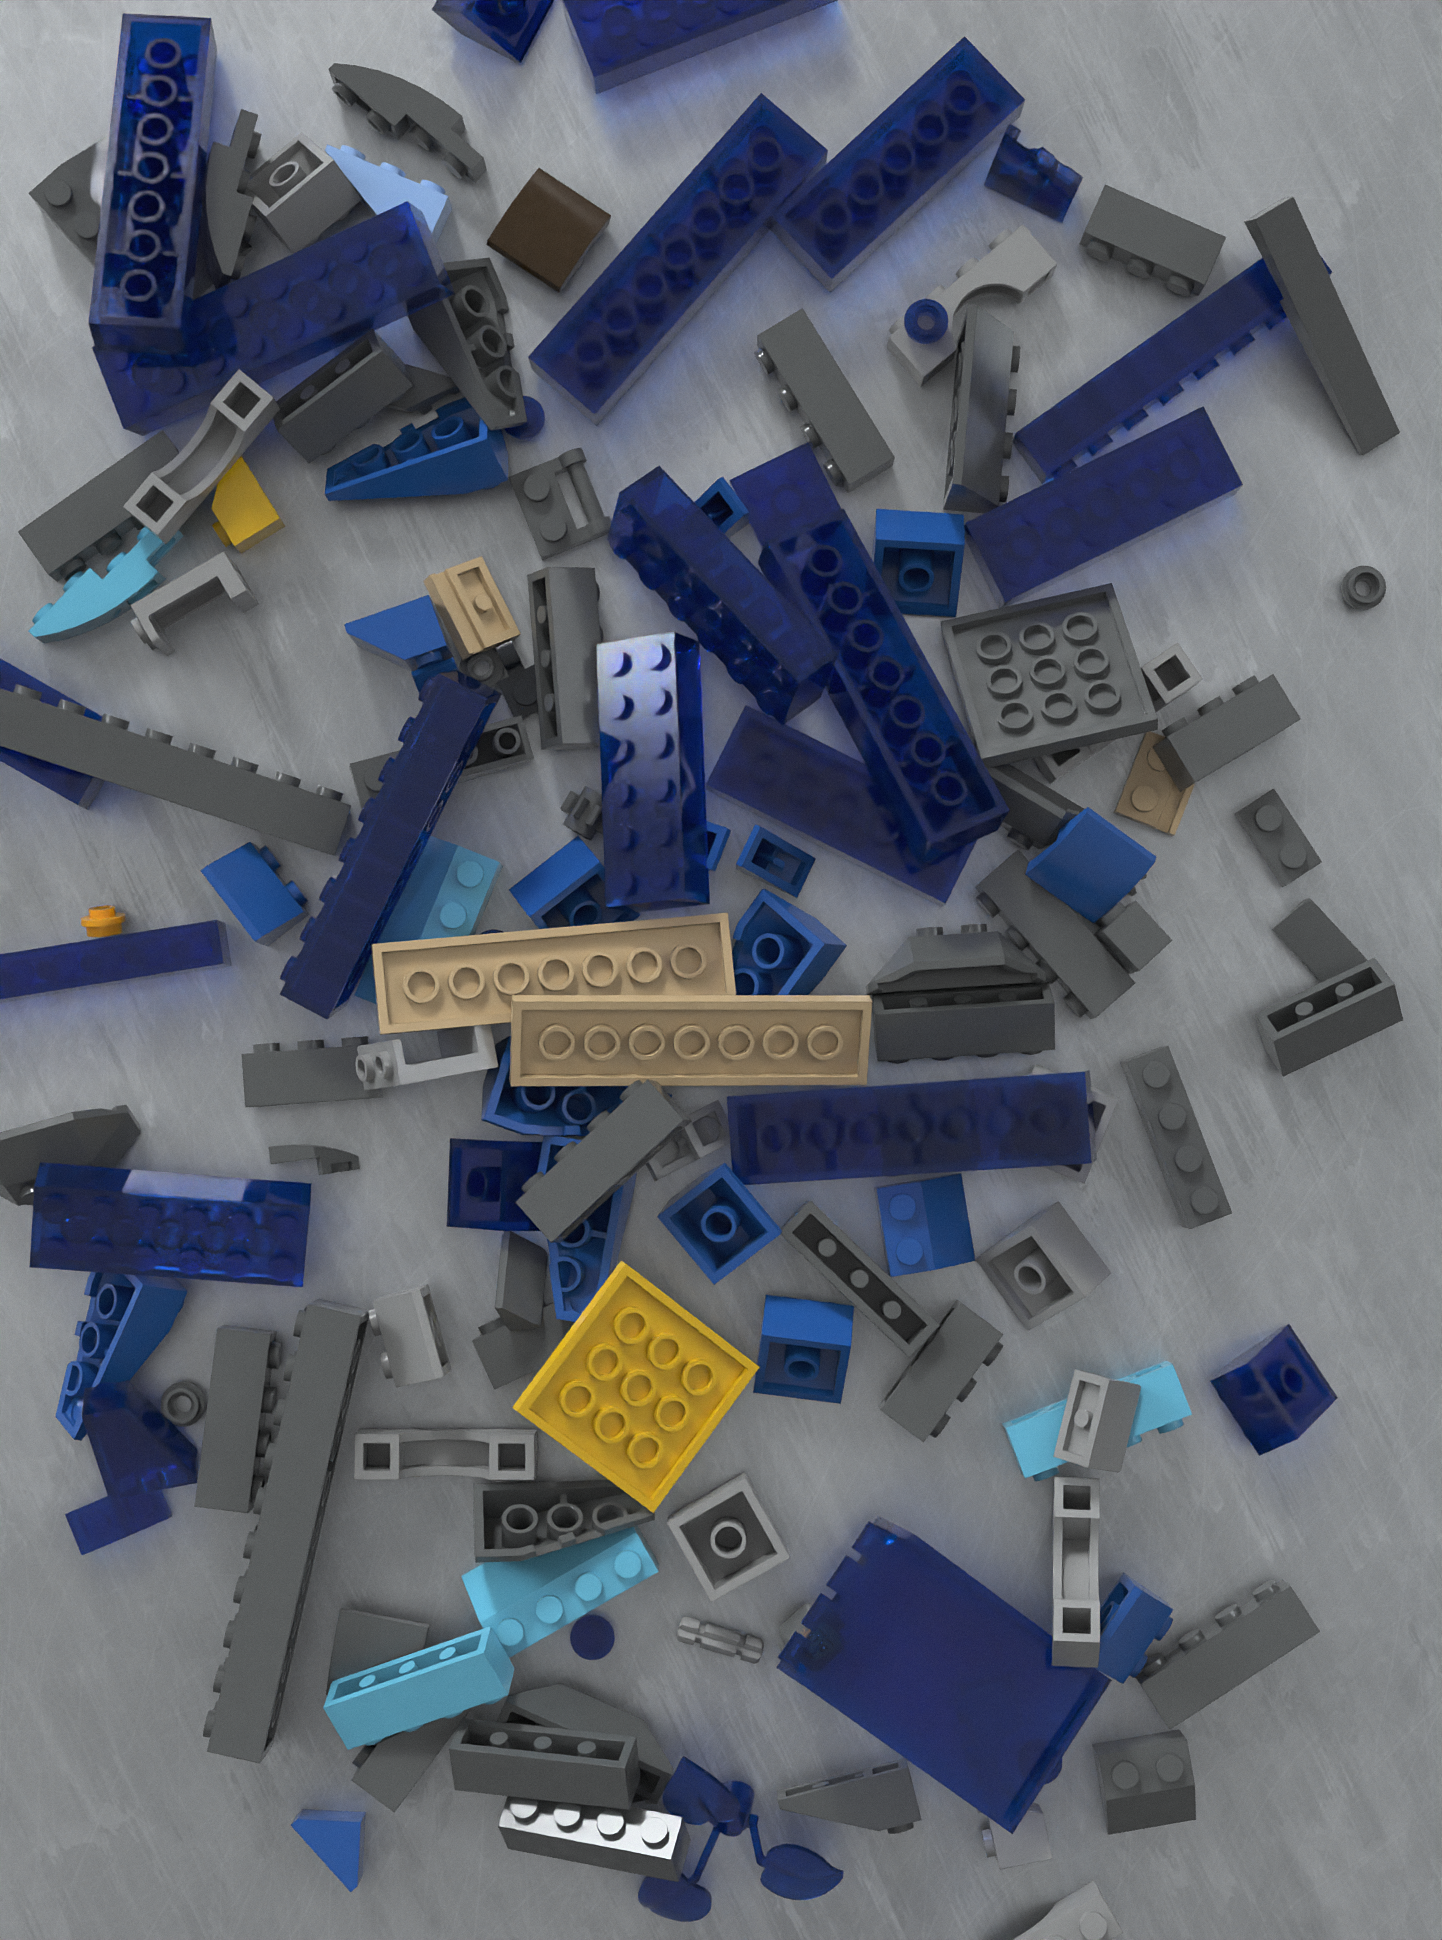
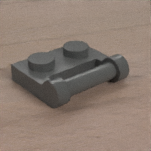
M582 448L569 450L557 458L509 476L542 561L605 536L615 529L610 517H605L584 466L587 460ZM567 471L589 523L579 529L576 528L556 478L557 475Z

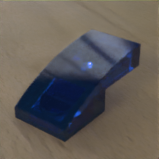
M156 1476L118 1490L111 1495L65 1514L81 1555L109 1545L172 1517Z

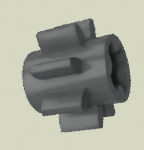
M587 786L584 787L580 795L570 791L560 808L561 811L568 814L563 825L590 841L596 832L606 836L616 819L614 815L608 813L613 802Z

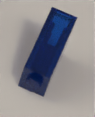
M129 1380L116 1383L105 1382L95 1387L85 1388L81 1417L109 1500L197 1483L199 1465L197 1448Z

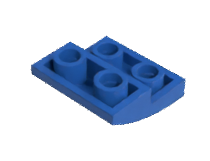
M1087 807L1059 829L1056 842L1028 862L1025 875L1094 923L1124 898L1155 863L1156 856Z

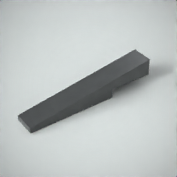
M1294 197L1282 198L1245 220L1244 223L1283 296V299L1279 301L1359 455H1365L1399 434L1400 431Z

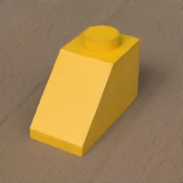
M241 455L218 482L211 509L219 520L212 524V527L224 546L228 547L233 544L242 554L284 528L285 524Z

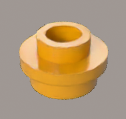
M113 905L89 908V915L81 918V926L86 927L88 937H106L120 934L123 932L122 923L126 921L125 913L116 912Z

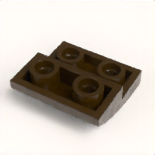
M538 168L511 203L488 238L486 245L559 293L582 265L587 251L607 228L611 215Z

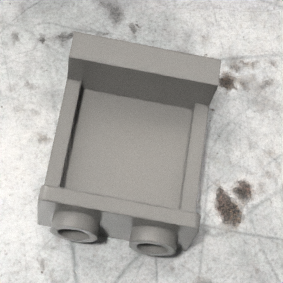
M223 551L130 605L137 616L131 620V623L144 644L147 643L152 650L158 648L169 656L175 652L164 632L170 625L226 593L244 613L259 605L237 565Z
M491 1024L438 1031L437 1035L442 1058L411 1064L405 1063L400 1039L358 1046V1056L355 1062L357 1075L363 1082L364 1090L498 1067Z

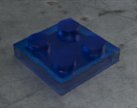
M808 442L729 480L731 488L749 511V524L767 561L846 524L847 519Z

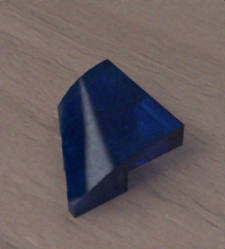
M1009 124L984 185L1062 223L1078 192L1083 177L1069 166L1059 162L1044 147L1029 149L1017 141L1021 130Z

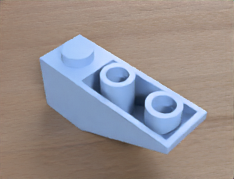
M327 144L325 152L336 162L362 198L361 202L389 237L431 256L452 210L449 197L444 195L445 189L428 180H422L420 184L405 178L406 174L404 171L389 163L382 162L379 167L365 161V155L352 147L342 145L340 149H337Z

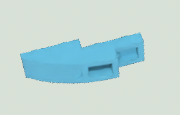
M144 527L137 536L139 542L128 553L121 552L109 563L106 568L108 574L103 579L91 568L85 573L79 571L74 574L64 585L63 591L65 593L54 605L48 603L36 613L32 620L34 626L28 632L45 644L87 633L132 609L130 605L151 594L166 580L154 567L184 535L178 530L170 541L165 544Z

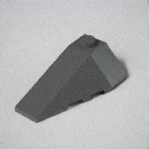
M610 1480L473 1484L474 1555L476 1563L524 1561L655 1520V1511L652 1513Z

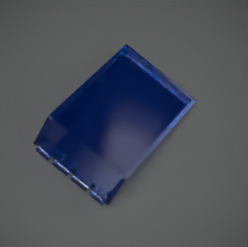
M877 1516L873 1523L867 1522L851 1546L861 1557L856 1562L845 1555L826 1584L827 1587L836 1593L831 1600L824 1594H819L801 1621V1624L811 1632L807 1638L797 1631L793 1633L777 1657L781 1661L776 1668L1013 1834L1112 1680L1093 1667L1052 1666V1636L921 1538Z

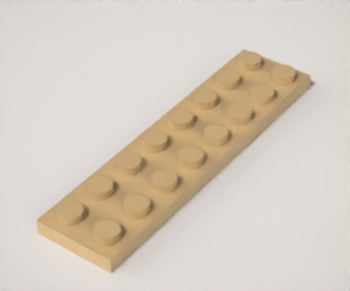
M728 913L371 945L379 1035L511 1023L512 995H736Z
M512 995L510 1085L630 1086L637 1080L644 1083L647 1079L657 1081L660 1086L867 1085L872 1000L869 995Z

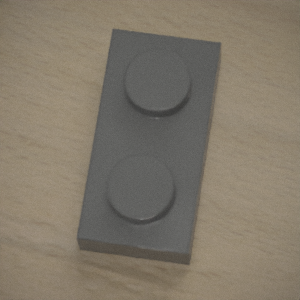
M1275 789L1270 790L1235 813V816L1282 887L1322 863Z

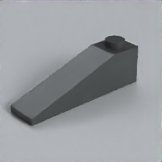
M490 257L426 265L396 289L413 330L491 431L523 425L527 422L520 375L512 368L510 350L515 347L513 334L506 332L503 315L509 311L507 297Z

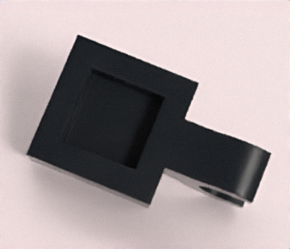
M512 640L495 647L509 677L497 683L513 717L522 715L524 720L537 714L535 665L524 668Z

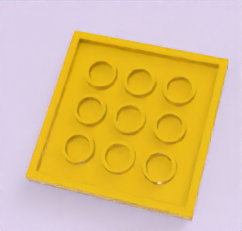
M620 1261L512 1408L654 1513L757 1372L759 1366L629 1265Z

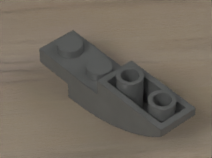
M334 63L328 69L334 84L332 87L333 92L348 106L352 107L356 103L366 111L365 119L380 134L385 135L389 131L399 140L411 127L412 129L409 131L411 137L424 149L429 150L433 146L444 156L442 159L443 164L458 178L462 179L466 175L476 183L487 171L484 157L459 137L466 130L462 115L441 99L415 84L379 70Z
M244 109L240 111L229 147L213 141L201 184L199 211L202 248L216 291L224 294L230 279L239 281L246 255L238 253L241 241L250 242L257 216L249 214L253 198L244 194L251 172L243 170L246 157L255 158L262 134L254 131L258 114Z
M521 715L436 738L433 742L350 763L349 768L360 806L365 808L453 786L532 760L534 756Z

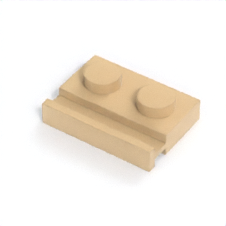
M482 556L450 567L444 572L431 574L423 581L462 660L467 659L473 654H480L510 640L514 641L521 635Z
M1150 731L1146 732L1143 736L1113 813L1152 829L1165 832L1167 835L1174 836L1195 784L1181 792L1178 790L1153 749V746L1165 739V737Z

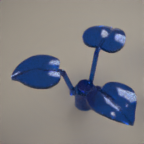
M683 1756L674 1774L665 1786L663 1793L664 1807L671 1815L683 1817L684 1822L687 1824L702 1825L709 1821L714 1826L695 1871L689 1878L683 1873L679 1882L646 1876L639 1888L638 1901L644 1908H649L653 1913L667 1919L693 1922L704 1918L711 1910L712 1896L706 1888L696 1883L699 1882L719 1834L722 1833L726 1836L734 1837L740 1835L746 1828L750 1829L756 1862L764 1868L760 1881L765 1888L778 1896L791 1900H808L822 1896L840 1883L843 1879L844 1871L833 1867L816 1852L796 1844L786 1843L774 1846L765 1856L757 1826L759 1816L751 1814L755 1797L752 1787L737 1780L722 1783L708 1771Z

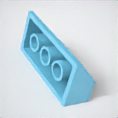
M421 833L376 944L475 935L503 865L496 860L459 845ZM371 953L355 996L377 1005Z
M637 1525L524 1561L484 1562L461 1577L483 1628L492 1627L510 1658L659 1572V1562Z

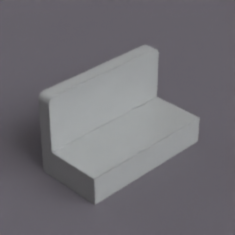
M1075 1369L1053 1457L1086 1468L1119 1473L1122 1469L1141 1386Z

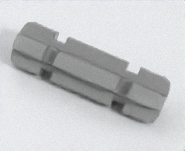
M683 1617L677 1631V1640L679 1642L694 1645V1642L700 1644V1648L733 1658L735 1654L740 1655V1660L753 1664L759 1662L764 1647L763 1640L750 1635L744 1638L740 1636V1632L706 1623L705 1626L700 1625V1620L690 1617Z

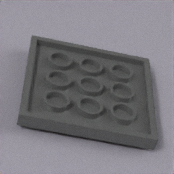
M1112 583L941 621V632L982 769L1158 730V718Z

